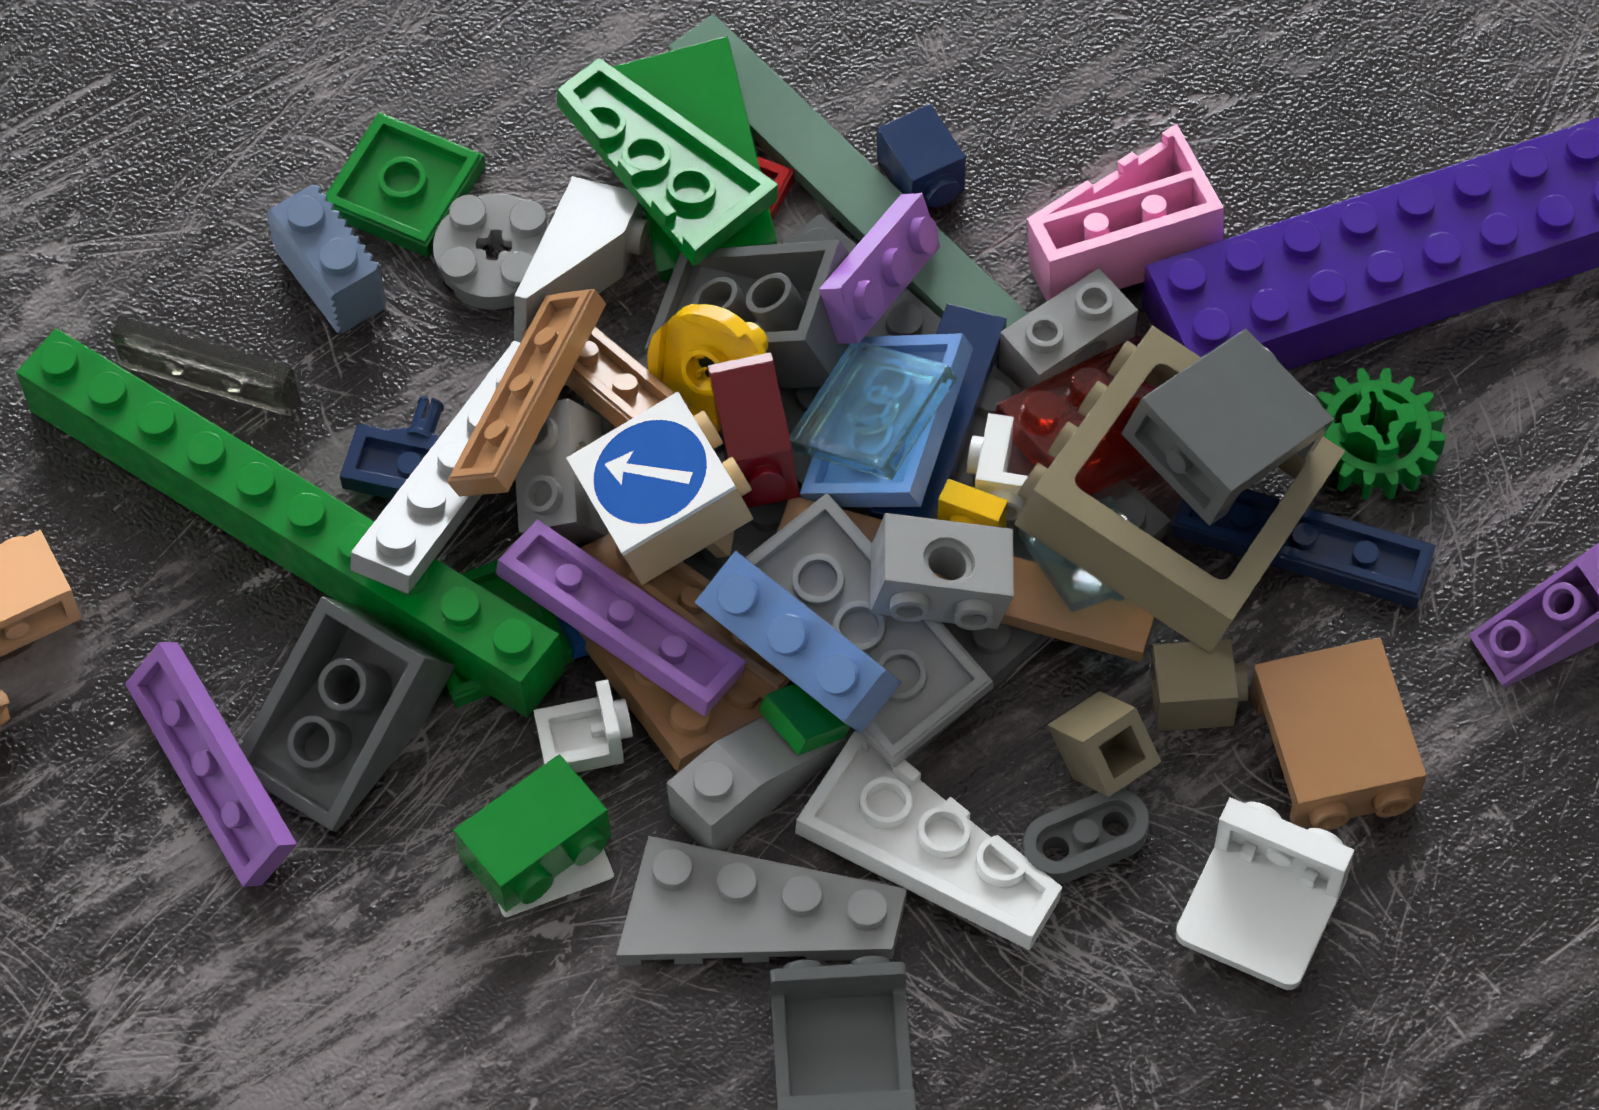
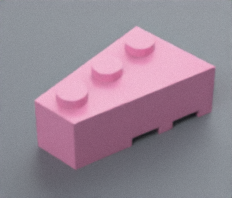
M1177 123L1162 132V141L1139 156L1131 152L1118 160L1117 170L1092 185L1087 180L1027 218L1029 268L1046 301H1049L1098 268L1103 271L1118 289L1144 282L1147 264L1223 240L1224 207Z

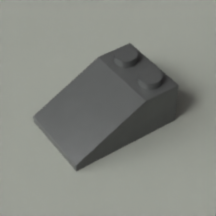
M840 240L717 248L695 267L680 252L644 350L648 354V347L654 333L683 307L690 304L714 305L736 314L744 322L755 323L765 332L768 338L766 353L771 352L779 388L838 386L852 343H837L818 289L844 261L849 252ZM708 357L698 359L699 365L702 368L707 367V370L708 365L715 364Z
M322 596L240 748L265 790L329 830L338 832L425 723L456 665L358 606Z

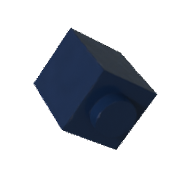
M931 103L877 127V162L890 182L902 194L922 193L927 207H940L949 203L958 193L965 190L966 156Z

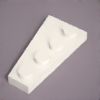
M855 730L797 818L795 833L1030 951L1060 901L1062 886L1046 873L1035 868L1025 856L999 835L990 837L970 821V812L952 797L944 800L920 780L921 773L906 760L892 769L865 736Z

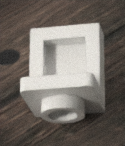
M988 413L984 437L972 436L967 461V473L976 474V489L1008 500L1007 520H1016L1026 503V500L1017 494L1028 476L1007 473L1012 451L1014 417Z
M608 679L595 682L597 697L533 710L544 764L558 754L565 759L576 773L624 763L621 739L633 737L626 700L624 698L613 701Z

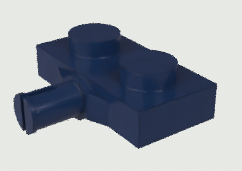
M427 396L420 397L409 428L383 429L358 423L339 476L342 489L392 499L439 439V436L434 433L441 412L444 410L443 403L432 398L429 404Z

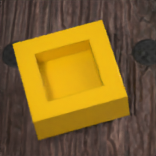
M947 479L938 499V520L1006 528L1008 500Z

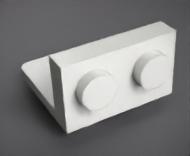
M1230 797L1219 819L1213 851L1177 924V941L1187 948L1282 989L1292 990L1297 988L1302 981L1346 884L1354 849L1344 846L1337 836L1319 828H1309L1307 830L1283 820L1274 809L1258 802H1247L1245 804Z

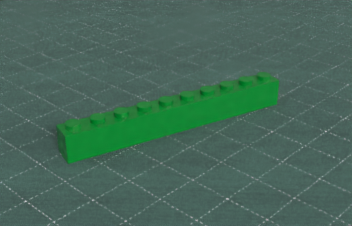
M55 328L16 371L28 407L32 413L333 599L358 606L455 664L454 670L456 675L466 681L471 679L479 684L485 693L524 717L528 718L565 672L560 635L437 559L433 560L409 594L351 571V552L372 526L373 520L61 330Z

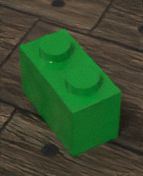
M560 754L453 829L459 857L505 912H508L520 902L530 904L541 898L551 888L556 876L574 863L577 866H582L592 861L602 852L607 840L611 838L608 810Z

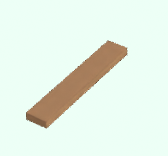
M801 497L789 499L777 532L814 504L815 501ZM842 509L872 543L882 520ZM1013 556L1014 596L1001 621L1002 624L1142 663L1156 618L1098 579ZM934 573L936 576H938V577L941 578V579L949 580V579H947V578H946L945 576H943V575Z

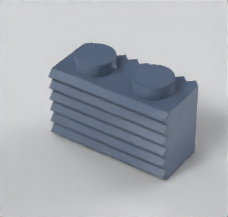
M310 185L268 210L266 217L268 218L267 223L270 225L269 230L272 232L270 235L273 238L272 243L275 245L274 250L337 333H344L385 309L387 301L379 262L373 261L372 254L367 253L366 245L360 244L359 237L354 236L353 228L347 227L346 220L341 219L340 211L334 210L333 203L328 202L327 194H322L320 186Z

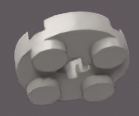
M486 194L478 197L463 195L451 203L449 214L439 224L433 241L436 270L442 283L444 280L446 285L454 290V296L469 306L487 310L513 307L517 289L549 226L544 208L536 201L525 200L507 194ZM491 243H503L504 246L511 248V250L500 252L498 260H488L486 252L482 248Z

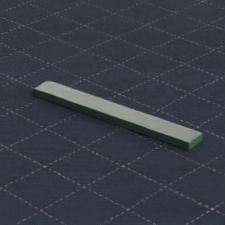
M714 14L670 44L668 50L672 51L728 36L753 139L778 164L793 169L794 179L859 242L902 194ZM937 227L939 249L907 285V288L940 318H942L946 304L949 303L1007 318V327L1028 314Z

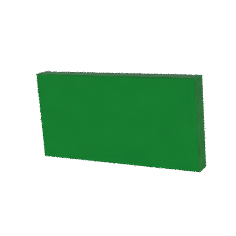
M728 36L612 66L761 172ZM768 207L718 248L778 244L770 208ZM644 209L645 217L650 221L649 235L658 274L662 282L670 280L681 251Z

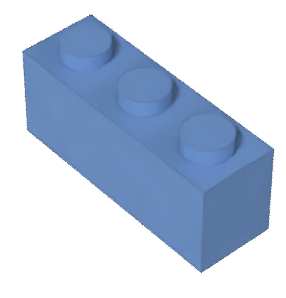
M737 551L731 555L694 602L841 721L861 734L902 683Z

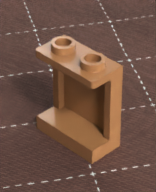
M1380 637L1254 664L1249 694L1256 716L1265 715L1292 800L1290 812L1292 824L1302 828L1312 827L1328 831L1346 824L1350 818L1376 813L1379 817L1396 816L1406 812L1420 801L1427 775Z

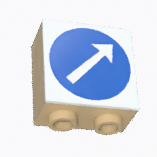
M679 392L669 396L566 458L641 585L754 519L742 499L743 495L752 491L733 457L721 463L713 450L723 444L715 427L704 410L693 416Z

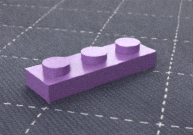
M922 193L901 194L818 289L838 344L859 343L939 249L937 225L929 215Z

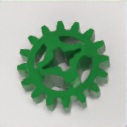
M1359 368L1357 369L1355 383L1351 385L1341 376H1337L1334 378L1331 394L1320 391L1317 395V399L1322 407L1334 418L1323 437L1345 450L1331 472L1336 471L1339 474L1337 489L1343 492L1352 483L1361 485V498L1366 500L1372 494L1373 488L1382 487L1383 493L1388 500L1395 499L1399 483H1402L1413 492L1417 490L1422 474L1429 476L1434 474L1438 456L1442 455L1446 435L1441 433L1445 419L1444 413L1431 411L1434 398L1432 392L1428 391L1416 396L1412 392L1415 378L1408 376L1400 384L1391 382V370L1388 368L1382 370L1379 380H1370L1366 370ZM1354 408V411L1352 413L1344 414L1348 410ZM1341 417L1340 423H1336L1337 420ZM1416 444L1414 449L1410 452L1411 445ZM1409 453L1401 459L1398 458L1399 454Z

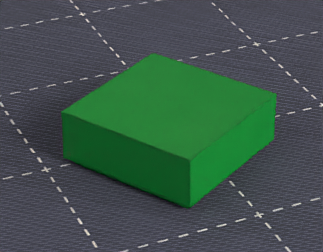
M797 684L766 694L758 709L798 755L845 738L850 729L849 725L841 721Z

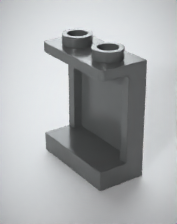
M1245 328L1141 398L1121 434L1210 526L1228 513L1238 495L1296 453L1304 458L1313 452L1334 418L1322 407L1319 400L1309 393L1278 362L1275 355Z
M881 956L860 957L853 960L849 965L823 966L822 963L814 960H797L786 964L781 969L770 970L777 1110H916L915 1089H913L904 962H890L889 959Z

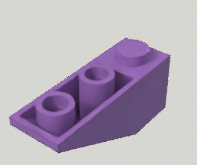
M1599 543L1468 634L1503 687L1510 686L1599 642Z

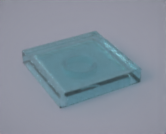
M862 341L850 343L791 433V445L798 453L892 480L957 380V377L947 364Z

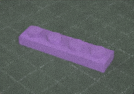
M538 519L498 559L496 575L704 717L743 675L746 660Z
M158 642L125 685L243 887L261 886L295 848L297 843L179 643Z

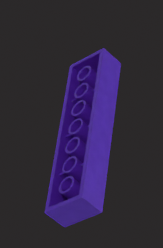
M1599 117L1147 264L1142 306L1152 326L1200 357H1204L1246 328L1264 347L1275 355L1278 362L1288 371L1598 268Z

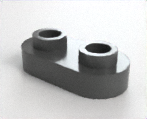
M1120 789L1110 797L1097 792L1035 819L1028 826L1024 834L1022 855L1035 868L1046 873L1058 884L1068 883L1125 859L1139 851L1144 845L1148 834V809L1139 796L1126 789ZM1115 822L1123 825L1126 832L1114 836L1108 834L1103 827L1108 823ZM1057 847L1064 850L1067 856L1062 860L1053 861L1048 859L1044 852L1049 848Z

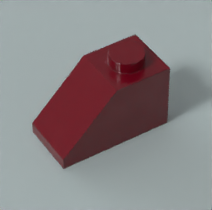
M771 352L708 365L719 436L723 441L721 445L723 459L726 461L731 457L734 458L752 491L742 496L747 508L800 497L793 451Z

